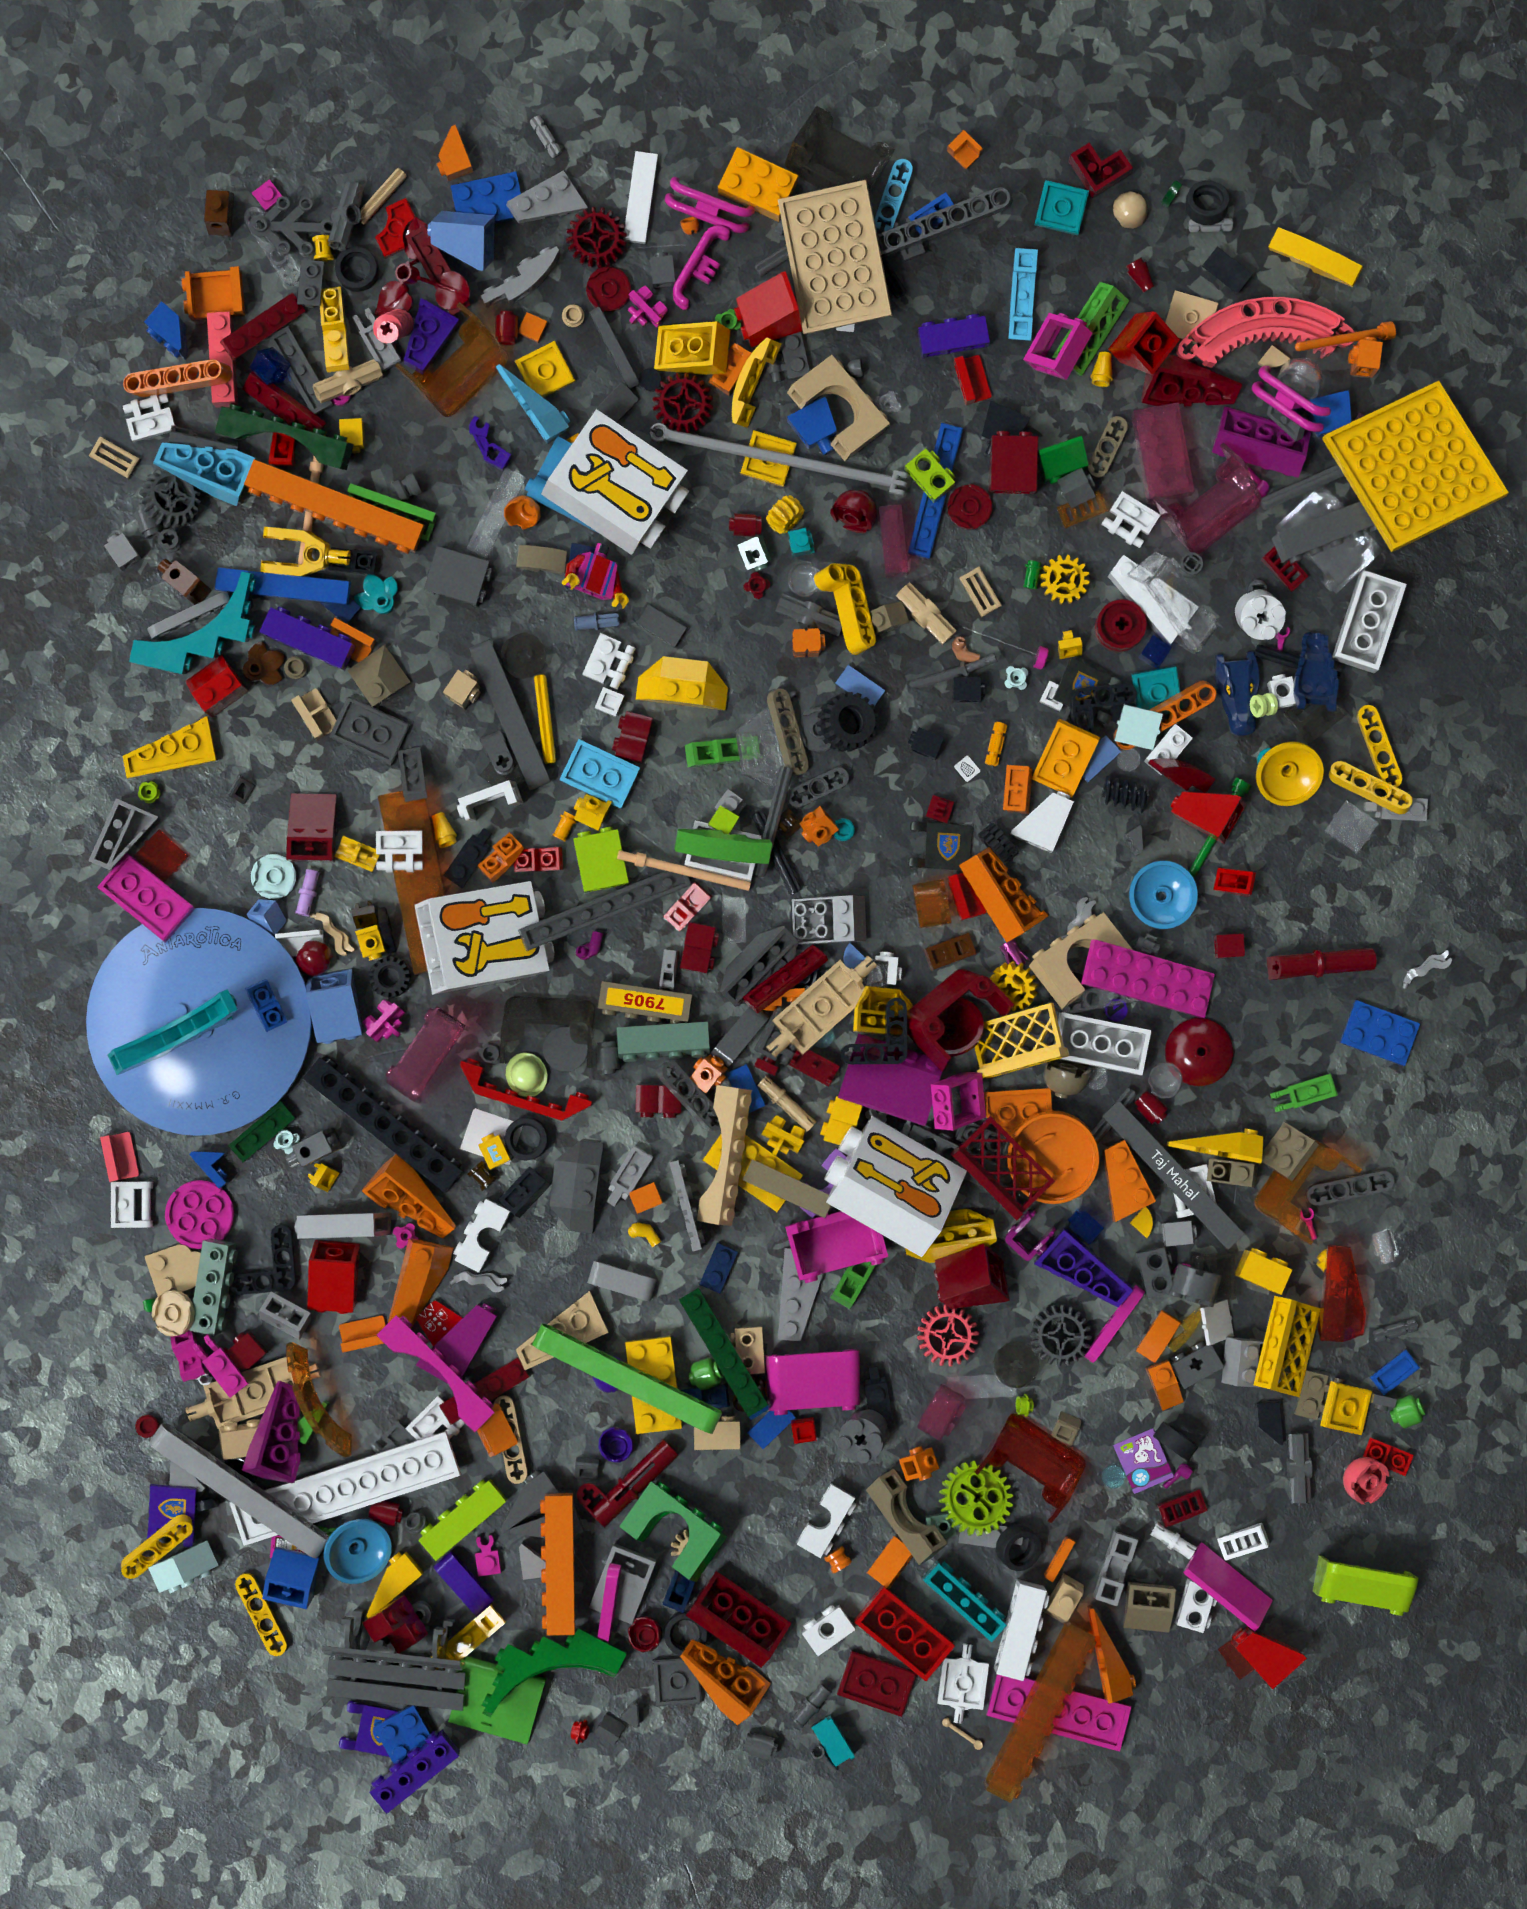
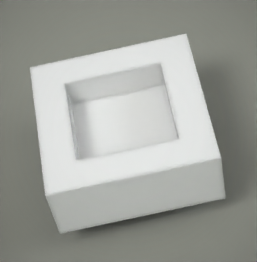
M1049 681L1039 702L1060 712L1063 704L1053 699L1059 685Z
M603 687L595 709L616 717L624 695Z

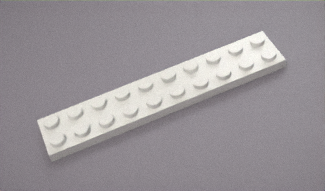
M445 1431L297 1479L295 1483H285L264 1491L313 1524L461 1475L448 1433ZM229 1502L244 1546L278 1535L235 1504Z

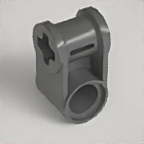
M498 730L479 739L495 771L502 776L511 774L514 770V761L501 731ZM503 759L507 762L506 768H503L500 764V761Z

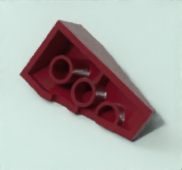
M1169 354L1153 375L1146 373L1141 403L1162 408L1170 407L1171 404H1184V407L1191 406L1192 403H1205L1206 405L1234 404L1242 384Z

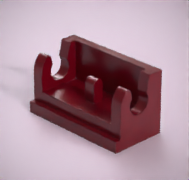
M809 1049L803 1055L797 1050L789 1063V1066L828 1087L840 1067Z

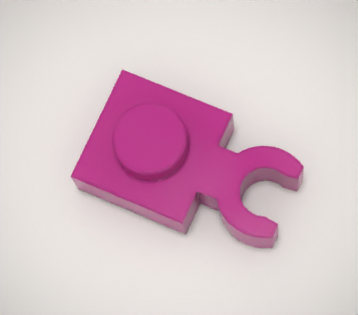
M489 1535L488 1544H483L481 1537L477 1536L476 1543L481 1549V1552L475 1553L478 1576L500 1574L499 1551L491 1549L494 1543L493 1535Z

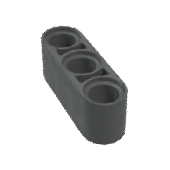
M749 1006L713 1049L711 1054L719 1057L724 1062V1065L729 1067L769 1020L770 1016L764 1011L757 1014Z

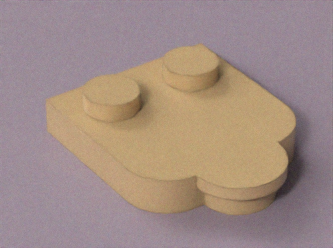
M180 1244L144 1256L157 1296L167 1291L183 1292L196 1286L201 1253L192 1252L190 1247Z

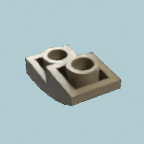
M519 545L516 568L534 572L542 570L562 575L565 573L567 551L548 547Z

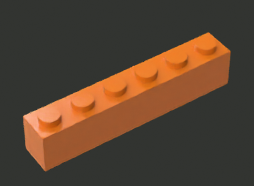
M573 1493L545 1494V1500H540V1512L545 1514V1523H541V1537H545V1546H541V1560H546V1569L541 1570L542 1583H546V1592H542V1606H546V1615H542V1629H547V1635H575Z

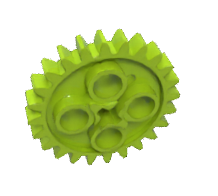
M975 1461L970 1462L969 1466L966 1462L962 1463L961 1469L958 1466L953 1468L955 1474L951 1472L947 1474L950 1481H942L946 1489L940 1490L939 1493L945 1495V1498L940 1499L939 1502L945 1503L946 1507L942 1508L941 1512L948 1511L949 1514L945 1520L952 1518L954 1521L951 1527L960 1525V1533L967 1529L968 1536L972 1535L974 1531L977 1536H981L983 1531L986 1535L990 1534L991 1528L994 1531L998 1530V1523L1002 1525L1006 1522L1002 1516L1007 1517L1010 1515L1006 1508L1012 1507L1013 1504L1007 1502V1499L1013 1497V1495L1007 1494L1006 1490L1010 1489L1011 1485L1004 1486L1003 1483L1007 1477L1000 1479L998 1476L1001 1470L992 1472V1464L985 1468L984 1461L980 1462L978 1467ZM971 1477H975L978 1480L979 1485L977 1488L971 1485ZM988 1492L995 1495V1503H991L988 1500ZM957 1494H961L964 1497V1505L957 1502ZM975 1494L979 1496L976 1503L974 1502ZM975 1509L981 1512V1520H977L974 1517Z

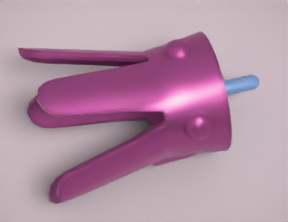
M1015 939L1007 943L1005 941V944L999 947L1005 955L1007 964L1011 963L1013 958L1018 965L1020 963L1024 965L1026 961L1023 956L1030 961L1018 947Z

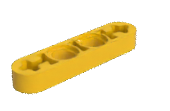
M1365 705L1358 710L1357 721L1378 777L1386 782V778H1388L1387 770L1382 773L1381 769L1393 765V768L1389 771L1391 776L1397 777L1393 786L1398 787L1402 783V775L1379 713L1374 706ZM1366 709L1368 713H1373V716L1370 718L1371 723L1377 722L1378 725L1368 730L1365 728V726L1370 725L1368 719L1362 718ZM1376 730L1380 732L1382 738L1379 743H1373L1370 740L1369 735L1371 731ZM1379 752H1386L1389 755L1390 759L1387 764L1378 762L1377 755Z
M1337 761L1331 765L1329 778L1333 783L1394 813L1405 814L1410 810L1412 797L1407 792L1346 762ZM1339 770H1342L1343 773L1340 776L1336 774ZM1351 774L1352 777H1351L1350 781H1348L1347 779L1349 778V775ZM1363 779L1366 782V786L1359 787L1354 783V780ZM1383 789L1387 795L1379 797L1376 795L1375 790ZM1391 794L1394 795V796L1392 797V800L1389 801V798H1390ZM1400 800L1405 801L1402 806L1398 804Z
M181 1514L170 1520L121 1561L122 1575L128 1579L139 1577L192 1533V1519L187 1515ZM165 1536L171 1538V1541L168 1543H161L159 1541L160 1538ZM146 1550H151L154 1552V1554L151 1557H145L142 1555V1553Z
M243 1573L235 1582L236 1590L267 1651L273 1656H280L288 1648L287 1639L268 1601L262 1599L263 1591L256 1577L251 1573ZM242 1578L251 1580L252 1583L249 1585L251 1591L253 1592L256 1589L258 1593L252 1594L247 1599L245 1595L249 1594V1591L246 1587H241ZM253 1598L261 1599L263 1603L261 1610L257 1611L251 1608L250 1601ZM265 1618L273 1622V1628L270 1631H265L261 1628V1621ZM275 1630H277L278 1634L274 1636L276 1641H282L283 1645L280 1647L281 1651H278L277 1648L272 1649L271 1646L274 1644L272 1637H270L268 1640L266 1638V1636L271 1635Z

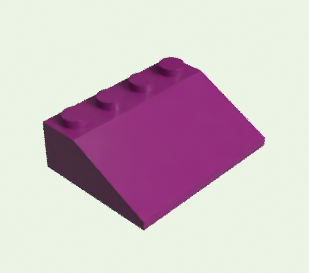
M858 1033L855 1044H885V1042ZM860 1047L861 1052H854L852 1050L849 1061H852L854 1056H861L860 1061H864V1047ZM872 1047L868 1050L867 1056L870 1060L875 1061L879 1058L880 1052L877 1048ZM883 1047V1061H887L886 1056H894L895 1060L902 1056V1051H898V1047H895L893 1052H886L887 1047ZM908 1049L907 1058L900 1064H848L838 1098L925 1126L932 1107L931 1084L940 1081L942 1071L927 1055Z

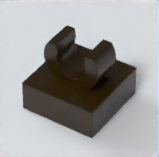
M787 808L781 814L777 830L788 840L801 827L799 824L801 821Z
M367 901V907L360 908L359 903H355V909H351L356 929L379 925L377 913L371 901Z

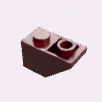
M243 1332L240 1333L233 1340L234 1345L229 1350L226 1347L223 1349L237 1368L245 1369L253 1367L268 1353L251 1332H248L246 1335Z

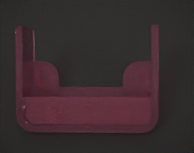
M1224 443L1220 447L1227 460L1220 464L1216 470L1215 476L1218 483L1185 509L1178 503H1172L1167 506L1157 496L1152 498L1164 522L1189 552L1197 554L1203 552L1254 512L1261 503V495L1244 460Z
M438 1006L427 1011L423 1018L426 1022L396 1067L392 1065L385 1075L388 1078L386 1083L415 1103L421 1102L420 1095L462 1032L470 1029L469 1026Z

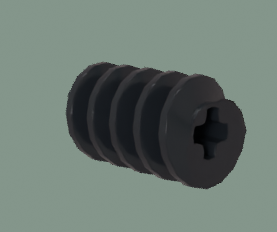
M1106 776L1101 798L1104 797L1105 805H1108L1112 799L1114 807L1119 802H1122L1123 809L1128 804H1131L1132 811L1137 806H1140V813H1143L1148 803L1151 787L1146 791V785L1142 784L1137 789L1136 782H1133L1129 787L1128 780H1124L1120 785L1119 778H1115L1111 783L1110 776Z

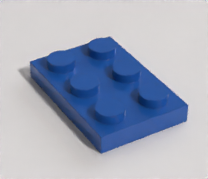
M517 172L450 186L456 212L495 215V224L515 220L506 204L507 201L521 194Z
M1355 1000L1340 1043L1405 1066L1420 1023Z
M410 1705L373 1726L393 1764L398 1760L401 1762L408 1757L407 1753L415 1746L420 1748L426 1743L425 1739L431 1734L415 1705Z

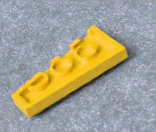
M208 716L172 734L161 737V739L123 755L127 779L217 761Z

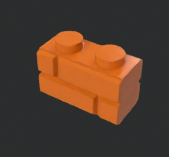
M818 628L808 629L807 631L805 629H794L792 633L793 656L795 658L805 657L806 655L808 657H819L820 651H825V634H820Z

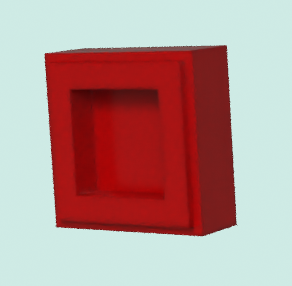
M813 1417L791 1420L794 1444L817 1441Z

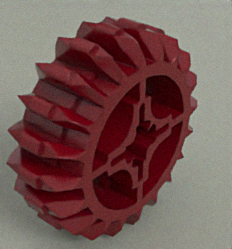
M592 207V213L588 214L587 209H584V217L576 214L575 217L578 222L570 221V225L574 229L569 228L566 231L568 235H571L566 238V242L571 244L568 250L569 252L575 251L573 254L574 259L581 257V265L585 264L588 260L589 268L593 267V262H597V268H601V262L605 261L606 266H610L609 259L611 258L616 262L618 258L615 253L622 255L623 250L620 247H626V241L622 239L627 237V233L620 232L625 229V225L618 224L620 221L619 216L612 219L613 211L611 210L605 215V208L601 207L600 213H596L595 207ZM599 222L608 224L614 232L609 233V230H602L599 227ZM592 223L591 229L588 232L579 235L585 225ZM595 228H597V234H599L598 247H596V242L594 241ZM610 240H614L610 249L602 253V246L605 243H609ZM579 243L591 245L594 248L595 254L585 251Z
M676 373V380L674 381L671 376L667 377L668 385L663 381L660 382L663 390L655 389V393L660 397H653V402L658 403V405L653 406V411H661L657 413L656 419L664 418L661 423L665 426L670 423L668 429L671 430L676 426L677 431L682 432V428H685L686 433H690V427L693 426L694 430L698 431V422L703 426L706 424L702 417H711V414L706 410H713V405L707 403L713 401V396H705L710 392V388L702 389L705 384L703 380L696 384V375L691 380H688V373L684 374V379H680V374ZM677 387H682L677 396L666 398L670 391ZM688 388L695 390L702 402H696L695 399H691L688 396ZM685 393L686 403L689 405H685L681 413L680 404L677 402H681ZM664 405H670V407L675 408L678 411V418L674 419L666 412ZM700 409L693 418L684 420L688 411Z

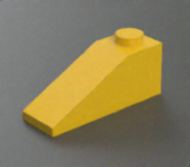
M407 1551L403 1555L398 1552L389 1560L391 1565L385 1571L366 1615L367 1618L386 1606L424 1573Z

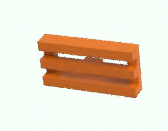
M1066 1536L1044 1573L1045 1578L1051 1582H1054L1075 1544V1541L1070 1537Z

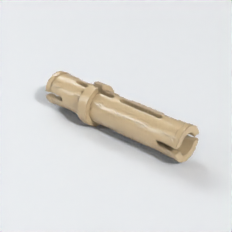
M768 1075L757 1085L772 1099L771 1101L774 1104L777 1103L806 1132L816 1123L812 1117L785 1093L786 1090L776 1085Z

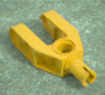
M264 526L263 538L304 542L303 564L261 560L260 572L307 576L328 568L330 563L350 564V559L341 558V556L351 557L350 551L331 549L328 542L311 531ZM314 549H318L320 552V557L317 561L312 557Z

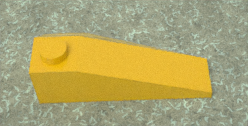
M1245 1129L1244 1133L1236 1132L1168 1141L1166 1146L1261 1164L1263 1136H1259L1256 1130Z

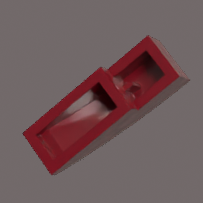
M1159 758L1150 759L1148 762L1149 765L1186 791L1193 786L1206 793L1216 780L1206 772L1185 761Z

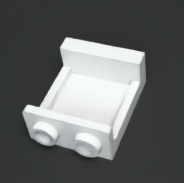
M508 780L459 798L460 804L457 805L460 817H464L466 821L474 822L477 820L473 810L474 807L503 796L506 797L508 805L518 806L523 804L516 782Z

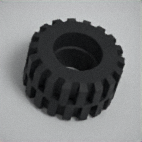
M853 692L842 693L828 700L820 708L822 711L817 716V718H820V721L817 722V727H821V731L818 733L819 736L823 735L825 737L823 740L825 744H831V749L838 748L839 752L846 750L851 752L868 744L872 740L871 738L876 735L877 731L874 729L879 727V722H876L875 719L879 716L878 712H873V709L876 707L874 704H868L869 699L867 697L862 699V694L860 693L854 695ZM841 710H846L855 717L857 728L854 734L846 733L839 724Z

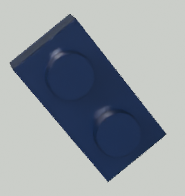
M717 1243L699 1285L720 1294L738 1251Z

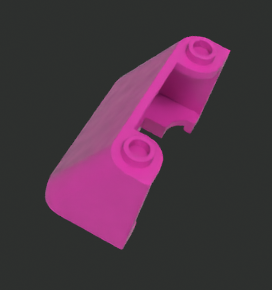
M842 1211L828 1214L826 1219L820 1216L785 1226L799 1281L804 1280L805 1283L817 1281V1276L823 1273L860 1263L871 1262V1266L885 1262L884 1258L888 1257L883 1235Z
M848 1349L842 1352L784 1354V1356L776 1354L765 1355L767 1401L771 1407L769 1411H774V1415H786L788 1410L842 1406V1410H856V1405H860L859 1350Z

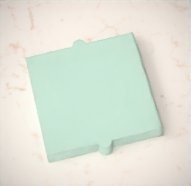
M1124 704L1120 720L1117 721L1118 728L1114 741L1153 750L1157 734H1160L1159 726L1163 714Z

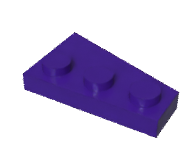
M421 298L412 334L406 349L404 364L423 375L459 325V319Z

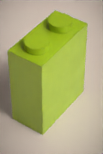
M605 827L599 829L600 833L591 835V831L578 833V837L573 838L585 893L629 884L625 861L617 859L618 851H623L618 829L613 830V827Z

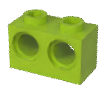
M925 448L905 465V471L931 501L935 503L955 486V481L953 480L955 476L947 467L943 469L938 463L941 460L934 451L929 452ZM927 461L931 467L927 471H922L918 468V463ZM935 478H942L945 481V485L942 488H936L932 482Z

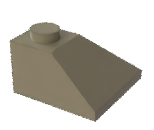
M385 645L347 670L373 708L410 683V680Z

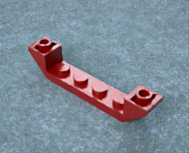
M468 1058L467 1062L461 1061L460 1063L475 1094L564 1121L592 1106L593 1101L588 1100L589 1095L576 1092L575 1096H569L565 1112L561 1111L562 1106L550 1102L548 1106L539 1104L540 1099L527 1096L525 1100L519 1098V1093L505 1089V1093L496 1091L497 1086L484 1082L483 1086H480L484 1068L480 1067L481 1062Z

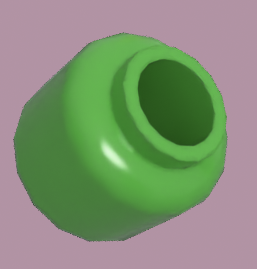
M710 1357L694 1362L691 1366V1372L688 1374L691 1384L693 1386L696 1385L700 1390H707L720 1385L724 1377L715 1360Z
M1413 1395L1398 1399L1395 1408L1390 1411L1394 1424L1399 1423L1402 1428H1408L1421 1423L1423 1415H1426L1420 1398L1416 1399Z

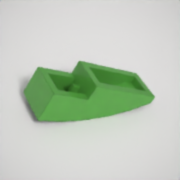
M757 736L716 739L713 741L692 742L685 745L688 768L760 759Z
M864 1262L847 1267L830 1298L850 1309L875 1265L871 1266V1262Z

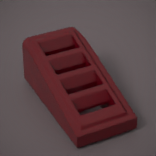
M1274 546L1262 557L1261 561L1293 592L1308 575L1297 562L1291 564L1290 560L1279 570L1277 565L1281 563L1280 557L1274 563L1271 560L1278 553ZM1291 566L1293 570L1285 577L1283 572ZM1297 572L1300 576L1291 583L1289 579Z
M1200 1489L1157 1504L1165 1527L1175 1525L1208 1511ZM1192 1497H1196L1199 1509L1195 1510ZM1187 1500L1191 1512H1186L1183 1501ZM1178 1503L1182 1511L1180 1516H1178L1175 1504ZM1168 1507H1170L1174 1516V1518L1170 1519L1166 1509Z

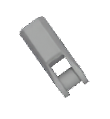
M664 949L659 990L664 988L671 989V992H674L679 951ZM664 973L673 974L672 980L663 979Z

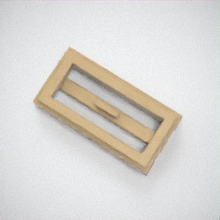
M99 437L89 454V457L128 479L131 477L132 471L134 472L136 464L140 461L136 456L102 437ZM101 444L131 459V464L100 447ZM97 451L128 468L127 471L97 456Z
M980 567L959 578L981 618L1002 606ZM975 574H978L994 605L991 606L974 577ZM970 578L987 609L983 610L966 579Z

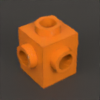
M821 806L813 812L806 814L799 823L803 829V832H801L802 836L809 843L813 841L818 847L822 843L828 842L832 835L839 830L834 820Z
M710 1054L706 1058L701 1057L693 1066L695 1071L690 1079L704 1093H708L715 1086L721 1085L726 1079L724 1074L728 1068L724 1066V1062L719 1057Z
M922 1446L915 1447L909 1450V1455L899 1459L906 1481L919 1478V1481L932 1477V1472L940 1469L932 1447L923 1449Z

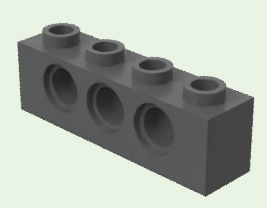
M913 1125L908 1135L909 1138L922 1145L925 1139L932 1138L936 1143L933 1151L944 1157V1151L947 1148L955 1150L959 1147L951 1142L952 1137L941 1132L937 1136L931 1133L932 1128L926 1125ZM968 1145L965 1148L971 1155H977L972 1152L973 1147ZM975 1158L981 1164V1158ZM984 1158V1168L987 1171H994L996 1163L992 1162L993 1158ZM956 1159L951 1161L954 1164L965 1169ZM968 1171L966 1172L965 1180L984 1188Z

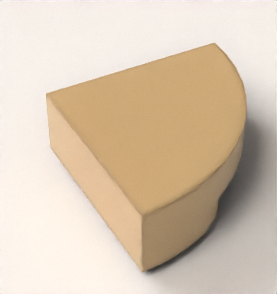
M1272 345L1258 362V365L1277 368L1286 364L1290 358Z

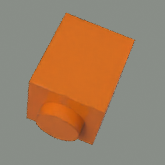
M453 125L439 152L440 162L437 163L441 176L446 175L448 181L473 172L457 127Z
M1168 1360L1145 1368L1162 1411L1184 1403L1177 1379Z

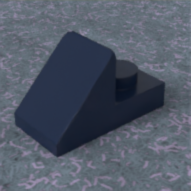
M675 1570L662 1605L684 1613L695 1582L687 1579Z

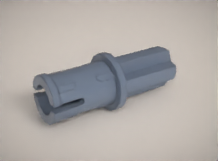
M596 612L594 615L574 617L575 631L584 629H596L598 631L599 628L615 627L620 624L618 613L597 615Z

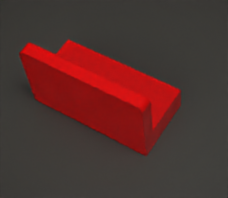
M976 355L965 359L963 356L954 358L953 364L965 405L990 399L991 393L980 356Z
M963 873L947 878L961 921L986 913L985 907Z

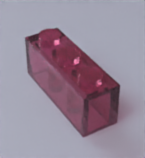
M901 504L880 506L878 508L885 578L907 576L908 563Z

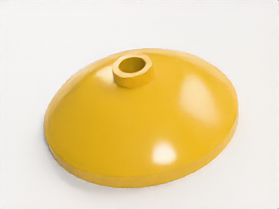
M1286 742L1279 744L1265 753L1257 766L1256 783L1258 789L1268 801L1276 805L1293 806L1300 804L1312 797L1320 787L1324 774L1323 763L1317 752L1304 743ZM1289 765L1287 770H1283L1284 766Z

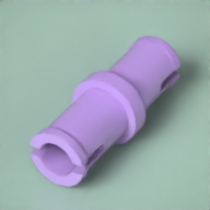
M306 869L303 886L299 888L298 892L300 897L295 911L296 914L310 916L313 898L317 895L315 890L320 872Z

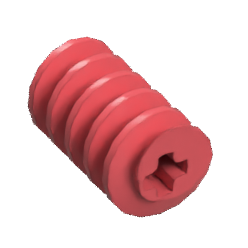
M392 310L375 320L373 326L374 335L383 343H392L410 334L414 327V321L406 310Z

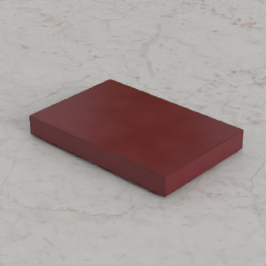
M851 1650L837 1695L902 1717L916 1673Z

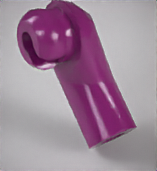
M593 931L590 943L576 948V956L581 960H587L597 955L600 951L603 933Z

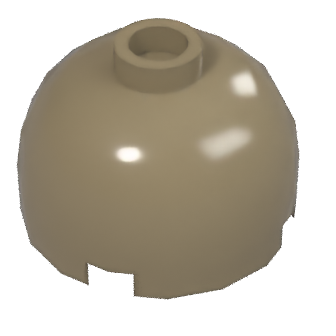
M1061 1060V1063L1051 1061L1045 1065L1044 1080L1049 1089L1055 1092V1096L1068 1098V1096L1076 1095L1084 1090L1091 1070L1085 1071L1086 1066L1080 1063Z

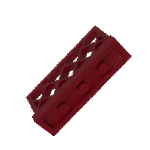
M991 1116L959 1147L951 1152V1155L1016 1221L1055 1182ZM992 1123L997 1128V1139H984V1129ZM1000 1132L1006 1139H1000ZM981 1133V1139H975ZM971 1142H981V1155H971L965 1148ZM984 1142H997V1155H984ZM1000 1142H1010L1013 1145V1155H1000ZM1016 1149H1017L1022 1155H1016ZM975 1158H981V1164ZM984 1158H997V1171H987L984 1168ZM1000 1158H1013V1171H1000ZM1016 1158H1026L1029 1161V1171H1016ZM1032 1165H1033L1038 1171H1032ZM991 1174H997V1180ZM1000 1174H1013V1187H1002L1000 1185ZM1016 1174H1029V1187H1016ZM1032 1174H1042L1048 1181L1042 1187H1032ZM1006 1190H1013V1197ZM1016 1190H1029V1199L1021 1206L1016 1201Z

